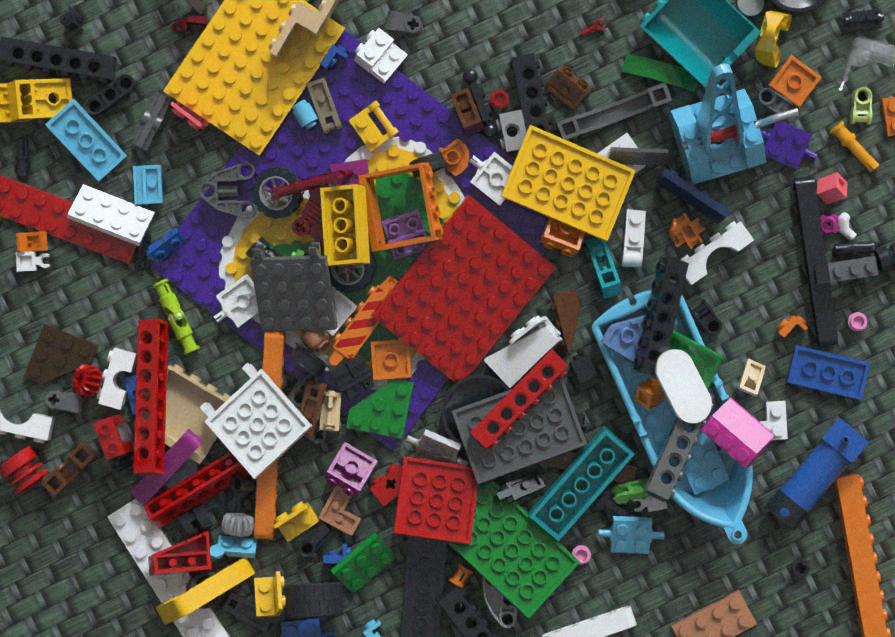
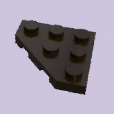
M44 324L23 378L44 384L76 370V368H80L81 364L88 365L92 363L99 345Z

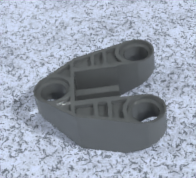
M244 162L217 171L201 185L199 194L220 212L250 219L256 214V206L252 202L238 200L220 201V197H238V185L219 186V183L251 180L255 175V168L252 164ZM244 166H249L252 169V173L248 177H244L241 174V169ZM206 186H211L214 190L211 197H205L203 194V189ZM246 204L251 205L253 208V212L250 215L242 213V208Z

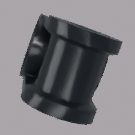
M705 299L701 300L702 303L693 310H689L693 319L708 335H716L721 332L722 322ZM711 321L716 322L718 325L716 332H711L708 329V324Z

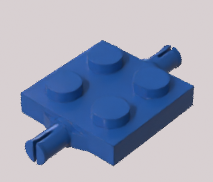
M320 617L281 621V637H335L334 631L323 633L320 627Z

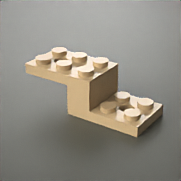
M323 0L318 8L319 12L300 1L297 5L293 4L288 13V21H283L278 30L280 35L277 39L273 38L268 47L270 48L271 57L279 60L297 27L318 39L340 0Z

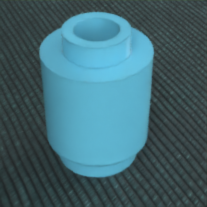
M302 100L292 106L293 114L301 128L306 127L308 130L317 125L318 117L310 103Z

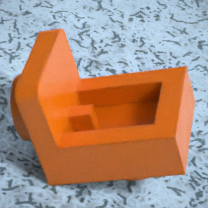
M47 231L16 233L17 251H47Z
M791 315L787 320L784 318L777 325L778 330L776 333L781 338H785L795 325L802 331H806L808 329L805 325L807 322L799 315L796 317Z

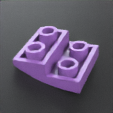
M418 209L382 221L389 243L427 236ZM429 242L391 249L394 260L423 251Z

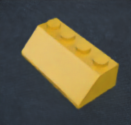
M352 184L320 188L324 256L327 255L328 266L370 264L365 186Z

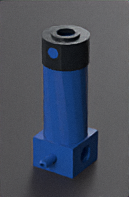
M838 418L821 438L819 444L764 507L786 528L789 527L795 531L808 516L811 509L870 442L841 418Z

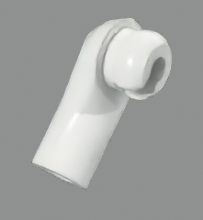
M844 212L838 216L837 225L840 228L838 232L852 241L857 234L849 228L850 216Z

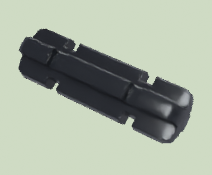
M147 232L137 249V260H135L134 267L137 269H145L146 250L150 245L148 242L151 240V234Z

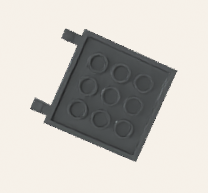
M312 242V247L308 248L310 256L265 257L264 244H256L255 248L252 249L253 257L250 260L262 331L336 330L338 327L327 255L321 256L320 242Z

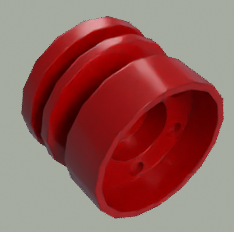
M31 446L21 450L0 465V475L3 480L11 476L14 478L8 487L11 488L16 484L19 485L13 491L15 496L27 492L38 485L49 473L47 469L38 473L37 470L44 465L42 462L33 466L31 462L35 460L37 455Z

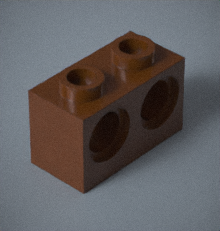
M469 88L452 94L451 98L466 135L469 136L484 130V125Z

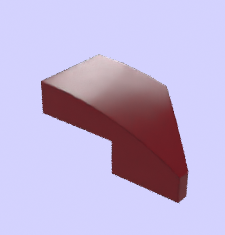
M207 16L185 17L172 24V30L188 32L189 25L207 26L209 18Z

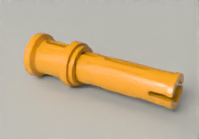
M843 121L839 122L830 131V134H834L841 141V145L847 147L870 173L879 166V163L855 139V134L851 133L844 126Z

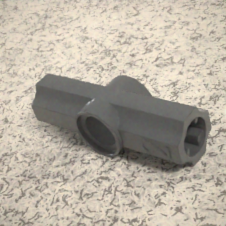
M157 92L149 110L145 111L141 119V126L132 144L148 151L156 133L161 130L164 124V117L173 99Z

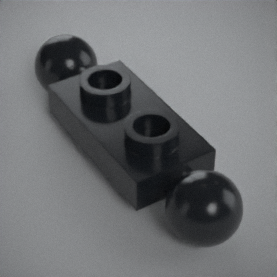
M467 69L463 73V80L470 86L479 115L484 124L483 135L487 138H493L496 136L498 129L490 121L492 111L489 104L485 106L483 100L486 97L483 87H479L476 83L478 79L477 72L473 69Z

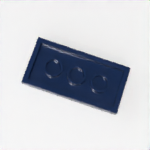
M666 168L656 179L655 182L717 224L727 218L731 212L724 203L714 201L709 193L703 190L699 191L695 188L694 183L689 180L684 181L672 169L668 170Z

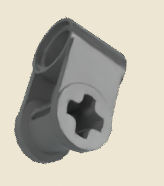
M388 11L385 30L417 35L422 31L423 24L419 17L398 11ZM413 21H416L417 25L419 26L415 27L414 30H412L409 24H412Z
M770 88L758 91L755 96L756 103L772 115L785 112L790 106L794 105L791 100ZM763 92L769 95L770 99L768 102L762 100L761 95Z
M52 391L46 395L45 403L53 409L82 413L84 397L74 392ZM56 394V398H58L60 401L56 402L54 405V402L50 399L51 397H54Z

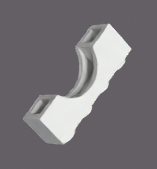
M733 221L725 227L727 231L723 234L716 233L710 238L711 242L706 246L701 244L694 249L695 254L690 257L687 254L680 259L689 263L685 278L689 285L694 284L707 274L706 262L712 251L720 247H726L738 252L754 241L742 222L736 224Z
M0 410V434L7 435V432L14 433L16 438L26 439V436L33 437L35 442L45 443V440H51L56 417L35 413L24 424H13L4 418Z

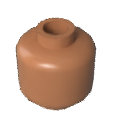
M325 330L302 331L301 341L311 352L320 353L329 346L330 336Z

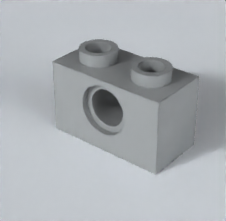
M522 110L499 114V119H496L498 131H502L503 138H500L501 149H505L506 153L519 151L526 134ZM509 127H514L517 130L515 137L507 135L506 130Z

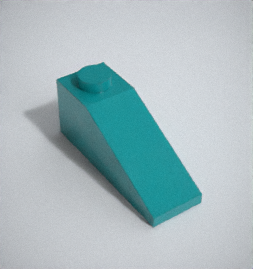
M596 237L585 240L603 298L606 299L622 294L621 282L607 243Z

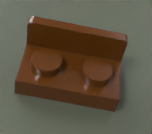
M563 65L556 70L544 86L573 110L591 90L589 84L584 79H579L574 75L572 69Z

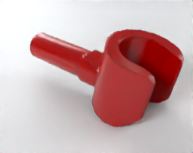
M602 17L596 20L594 25L581 31L582 36L595 30L601 31L607 28L608 25L604 27L600 25V21L605 18Z

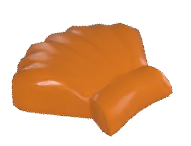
M456 139L446 148H439V152H442L446 162L445 168L454 176H458L465 171L469 165L470 156L467 146L461 140Z

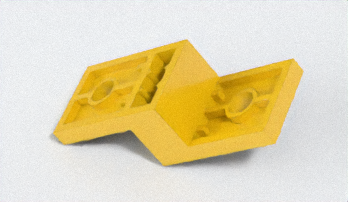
M70 78L14 80L9 83L0 84V123L28 122L33 119L53 118L72 100ZM50 93L56 96L55 104L51 103L48 99Z

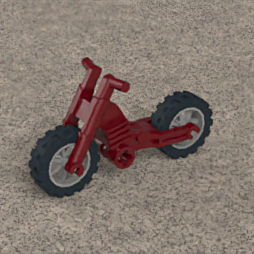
M273 166L263 170L256 176L255 181L252 183L253 190L251 191V196L254 198L252 201L254 205H257L258 211L274 219L285 218L300 207L304 199V191L308 190L309 200L300 213L302 216L293 222L292 230L298 236L309 235L315 242H320V247L324 252L320 188L330 187L328 184L332 182L338 185L343 178L351 177L352 171L343 169L299 180L298 174L296 172L293 173L292 169L288 167ZM275 178L282 179V183L277 185ZM268 181H272L274 188L266 186ZM265 190H268L271 195L266 197ZM291 195L290 200H288L285 196ZM270 198L272 201H275V205L269 202ZM279 198H281L286 204L283 206H278ZM370 254V264L329 266L331 286H334L335 290L343 291L344 293H356L364 289L375 275L376 263H374L375 258L373 254ZM357 268H363L361 276L356 271ZM343 272L347 273L346 279L341 277L340 274ZM353 273L358 279L350 281V274Z

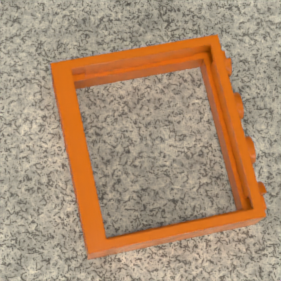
M429 162L358 176L359 184L365 186L368 233L372 252L443 239V227L439 221L440 209L436 204V188L432 183L433 171L431 166H429ZM419 170L431 235L385 244L374 179Z

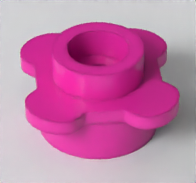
M836 214L820 216L823 234L837 233L840 228L837 225L838 216Z

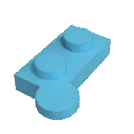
M219 536L218 544L210 547L211 558L220 559L224 554L232 557L255 558L257 539Z

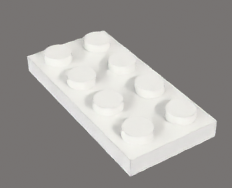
M83 184L68 212L67 218L139 246L155 212Z

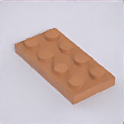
M736 590L674 623L671 627L677 637H734L757 625L740 591Z

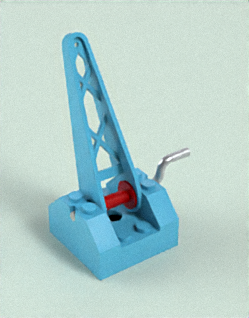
M720 64L711 70L702 102L668 112L687 180L695 185L765 164V147L760 128L799 116L798 109L795 108L757 120L754 107L745 89L736 91L734 75L729 64ZM722 78L726 81L721 86L717 84ZM724 141L722 144H719V145L714 144V143H717V142Z

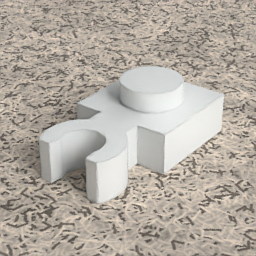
M36 251L16 252L17 272L37 271V265L43 268L51 267L50 264L43 263V258L50 257V254L43 253L37 257Z
M652 496L632 500L640 501L641 503L638 508H634L636 512L642 511L644 507H647L648 512L667 509L666 501L662 502Z

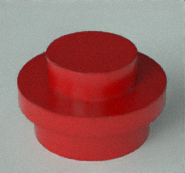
M496 90L490 96V103L496 109H503L509 103V96L503 90Z

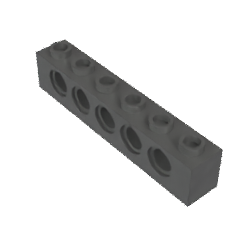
M676 416L643 490L644 493L662 502L673 498L676 491L674 488L676 481L679 482L684 473L682 471L683 465L689 462L691 447H695L699 439L697 434L699 429L704 427L707 419L698 423H689L692 431L688 432L684 428V424L688 422ZM677 440H681L684 443V449L677 447ZM670 457L676 460V467L669 464ZM662 475H666L668 477V484H664L661 481Z

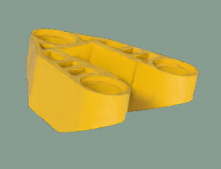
M767 11L765 13L760 29L761 33L755 46L756 59L762 65L774 68L778 66L781 52L776 42L780 30H789L792 21L791 14L778 11Z

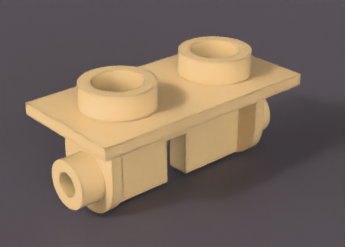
M335 391L326 392L320 415V430L339 431L341 393H336Z

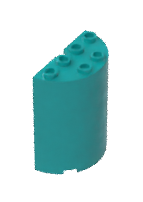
M658 0L653 6L656 9L651 14L647 12L640 20L642 22L640 27L705 88L710 72L714 67L720 64L731 65L761 33L728 0Z

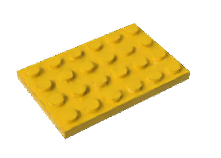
M529 125L500 197L607 242L636 170Z

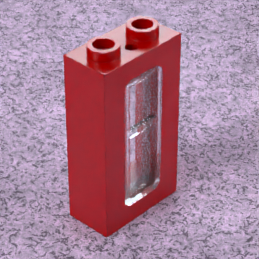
M122 414L93 423L106 460L134 450L133 442Z

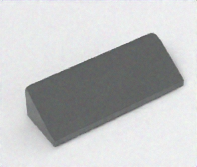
M611 147L609 149V159L620 164L665 166L668 158L667 149Z

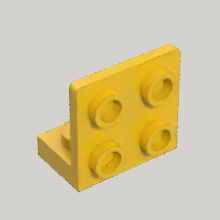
M301 501L291 508V513L287 514L284 512L276 517L273 527L275 529L279 528L287 542L320 521L308 501L304 504Z
M276 571L274 577L254 578L256 618L279 616L286 606L285 595L282 596L284 576H280V571Z

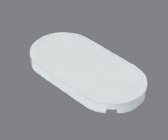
M677 349L663 352L657 359L655 375L674 413L685 422H701L709 415L712 400L691 357L684 351Z

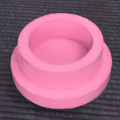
M855 312L849 316L848 326L853 331H862L867 326V318L864 314Z
M578 545L572 551V555L580 561L579 564L581 565L586 564L591 558L589 548L584 545Z

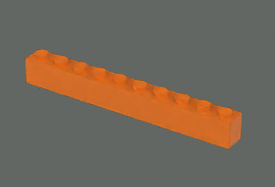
M857 473L841 475L834 482L861 637H891L890 629L886 628L885 622L888 620L887 611L883 609L882 605L884 594L879 588L881 576L879 571H876L875 566L878 563V559L872 549L874 537L872 533L870 534L868 527L871 526L870 516L866 515L865 507H868L866 496H863L862 493L864 481Z

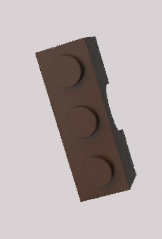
M86 441L81 442L68 455L69 457L58 468L54 469L41 484L54 497L59 495L99 454Z

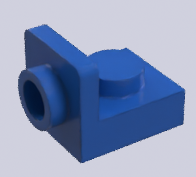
M332 45L321 61L320 66L326 70L329 67L333 68L338 61L337 55L348 60L349 55L346 54L348 51L340 45L337 47Z
M343 543V554H339V551H328V554L323 555V563H339L351 553V547H348V543Z

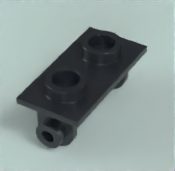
M69 6V12L60 16V23L69 30L77 27L84 30L82 27L84 20L80 12L78 13L77 10H73Z
M881 9L842 13L844 32L882 28V21H884V14H881Z

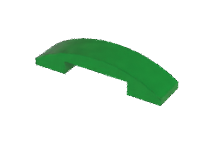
M626 54L621 71L636 77H644L676 86V88L695 93L698 80L685 68L632 54Z

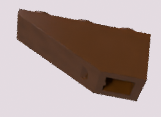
M576 289L552 295L553 299L550 300L552 310H556L558 318H555L557 329H561L563 334L561 336L562 348L566 347L567 351L571 350L580 312Z

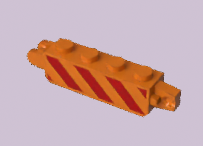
M389 276L380 286H372L366 295L369 298L365 303L360 302L355 309L358 313L354 318L349 317L344 324L346 328L342 334L338 332L333 339L335 351L329 359L331 365L336 366L340 364L344 357H355L380 322L372 317L371 314L398 282L395 278Z

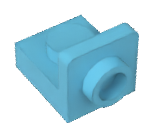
M373 619L365 624L364 635L366 637H381L378 631L375 633L373 631L381 625V621L379 619L374 621Z

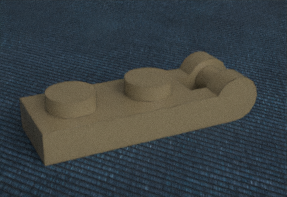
M325 77L307 83L324 134H329L334 129H343ZM332 116L334 122L327 124L325 119Z

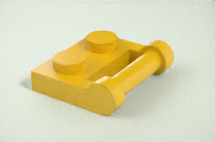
M377 100L349 120L370 152L399 132L396 127L394 128L379 108L380 104ZM372 111L387 131L384 136L368 115Z

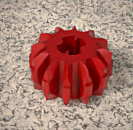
M81 364L80 368H76V374H73L74 380L71 382L74 384L73 390L80 396L93 397L95 393L99 392L98 388L102 387V372L94 365Z

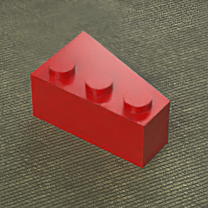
M208 531L149 556V575L197 573L211 570Z

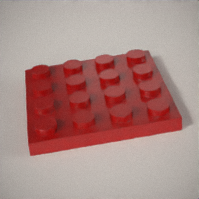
M404 456L393 534L470 545L478 489L472 467Z

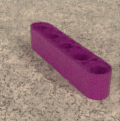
M188 429L166 452L164 475L144 476L129 494L142 505L147 503L203 441Z

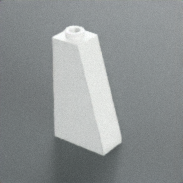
M546 326L486 357L484 361L509 388H512L562 340L560 337L561 333L554 326Z

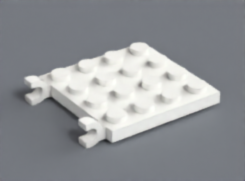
M247 363L242 369L251 379L216 411L210 403L207 404L206 402L200 409L209 417L205 423L254 479H257L313 426L263 369L257 372L252 364Z

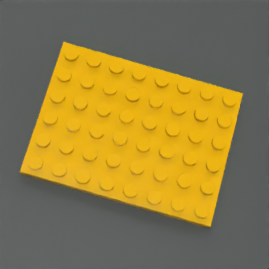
M224 0L163 91L260 156L291 111L292 106L295 105L307 87V83L311 81L320 68L321 61L331 46L336 44L345 28L329 18L317 39L297 27L279 60L271 57L270 48L268 47L273 38L277 39L280 35L278 30L283 21H288V13L292 5H297L300 1L317 12L319 10L304 0Z

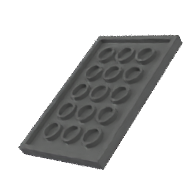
M563 377L560 380L556 378L552 382L554 386L547 393L543 391L538 396L540 400L533 407L529 405L525 409L527 414L520 421L515 419L511 423L513 428L506 435L502 433L498 437L500 441L492 449L490 447L485 449L470 434V431L511 390L451 411L477 484L587 445ZM533 381L529 383L528 388L531 392H537L539 385ZM522 395L515 397L516 405L523 406L525 404V398ZM503 409L501 417L504 420H509L512 417V413L509 409ZM490 423L487 426V430L489 433L495 434L498 432V426L495 423Z

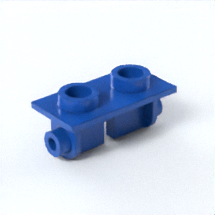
M177 228L174 230L170 229L169 232L162 236L163 242L158 239L148 246L146 255L157 265L187 241L180 235L181 233Z

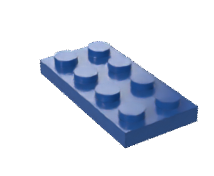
M795 345L786 382L862 400L871 363Z

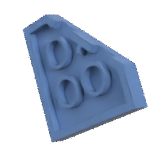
M662 313L658 314L657 320L661 318ZM646 315L610 325L600 342L634 362L639 348L638 340L643 331L642 323ZM657 331L653 334V339L657 336ZM653 350L649 352L648 358L652 356Z

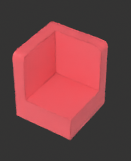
M838 172L825 176L817 181V195L826 204L847 198L848 183Z

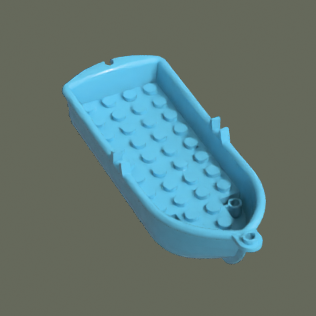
M648 290L634 295L636 300L634 306L630 305L628 298L608 309L594 321L592 332L654 468L676 419V414L666 395L663 403L650 410L635 401L637 385L652 377L657 379L656 376L641 374L634 370L633 361L600 342L610 325L647 314V302L652 293V290ZM666 293L662 296V301L665 300ZM681 295L676 316L678 322L673 330L705 346L683 295ZM717 373L708 390L710 394L714 395L712 400L714 406L705 418L707 419L706 423L729 400V395L726 394L722 386L723 382ZM685 423V430L691 432V425L689 423ZM699 429L697 434L699 436L698 442L695 447H691L689 462L683 465L682 471L684 473L679 482L676 481L674 486L676 491L673 499L678 505L698 519L724 528L728 539L732 543L741 544L747 538V531L742 518L746 512L752 491L753 467L751 465L744 468ZM677 440V447L684 449V443L681 440ZM672 457L669 458V464L676 467V460ZM662 475L661 481L664 484H668V477L666 475ZM740 531V536L736 538L734 533Z

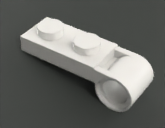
M626 210L622 267H642L646 211Z

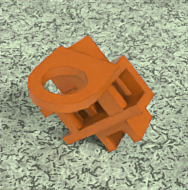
M684 213L681 217L672 219L668 237L673 240L676 247L686 243L689 249H693L695 245L703 242L699 233L706 229L702 228L698 222L699 218L690 221L686 213Z

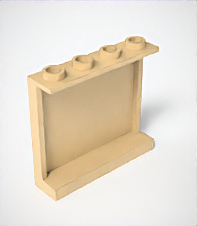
M175 364L174 367L169 365L167 367L165 444L172 447L190 429L203 442L189 458L198 464H202L217 439V435L205 423L209 417L200 407L206 402L207 404L210 403L216 411L231 396L226 393L224 395L217 392L218 388L209 383L207 386L200 382L202 379L194 374H191V376L185 374V369Z

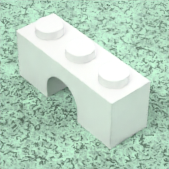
M114 348L113 351L110 350L107 359V362H110L108 370H104L102 376L104 384L103 388H99L97 399H99L98 404L122 410L126 401L127 390L121 389L117 385L116 377L121 371L134 372L137 353Z

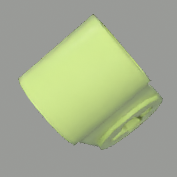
M858 88L851 95V124H855V122L871 124L872 93L868 88ZM860 91L866 95L863 102L857 97Z

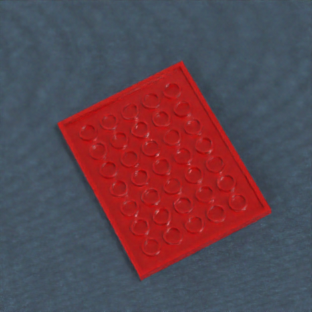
M470 195L465 197L442 226L443 239L428 243L371 314L372 317L455 383L472 373L556 268V266Z

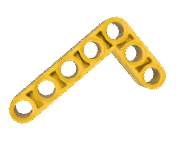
M243 557L183 594L156 607V610L163 623L168 624L208 603L255 574V571L248 558Z

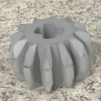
M239 512L225 514L221 524L222 531L225 534L236 537L250 536L253 534L255 525L254 518L251 515Z

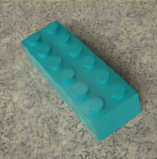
M603 426L530 509L529 517L559 541L635 455L633 450Z

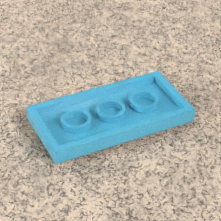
M74 98L45 124L98 182L127 156Z

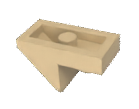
M748 359L742 377L736 385L737 388L756 397L766 366Z

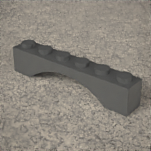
M662 83L606 106L557 122L556 128L560 138L568 141L668 104L672 99L666 83Z

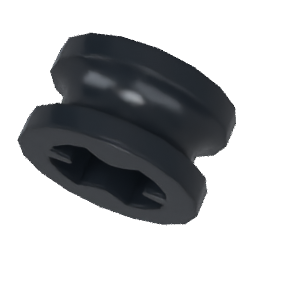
M796 559L792 562L791 570L795 575L803 577L808 574L810 567L805 560ZM798 563L805 566L801 573L795 569Z

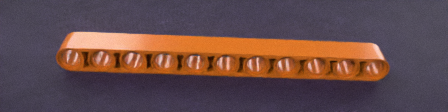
M265 331L263 370L283 391L285 332ZM279 458L257 478L254 539L274 540L275 537L273 525L276 522Z

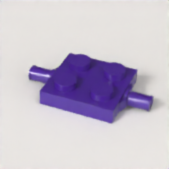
M783 121L775 122L769 132L760 129L761 133H763L762 138L765 139L766 157L797 170L800 161L804 157L813 161L816 160L815 157L818 154L807 150L812 134Z

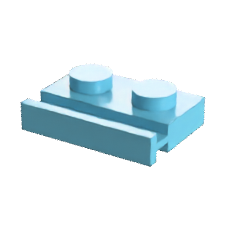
M162 165L133 166L135 205L162 204Z

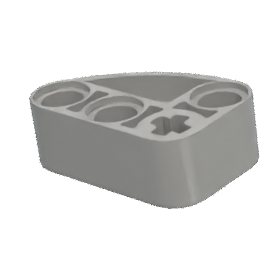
M482 577L484 598L490 612L502 627H513L516 623L517 609L512 604H506L503 601L504 596ZM503 615H512V621L509 623L503 622Z

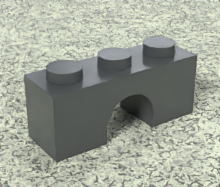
M876 256L815 265L817 284L878 275Z

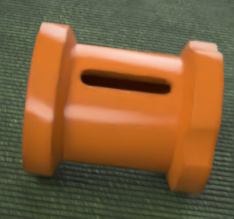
M459 563L457 571L449 580L455 585L464 588L465 581L469 575H472L473 571Z

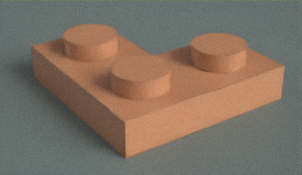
M337 485L334 487L318 518L352 536L361 518L345 510L351 496L346 495L343 492V488Z

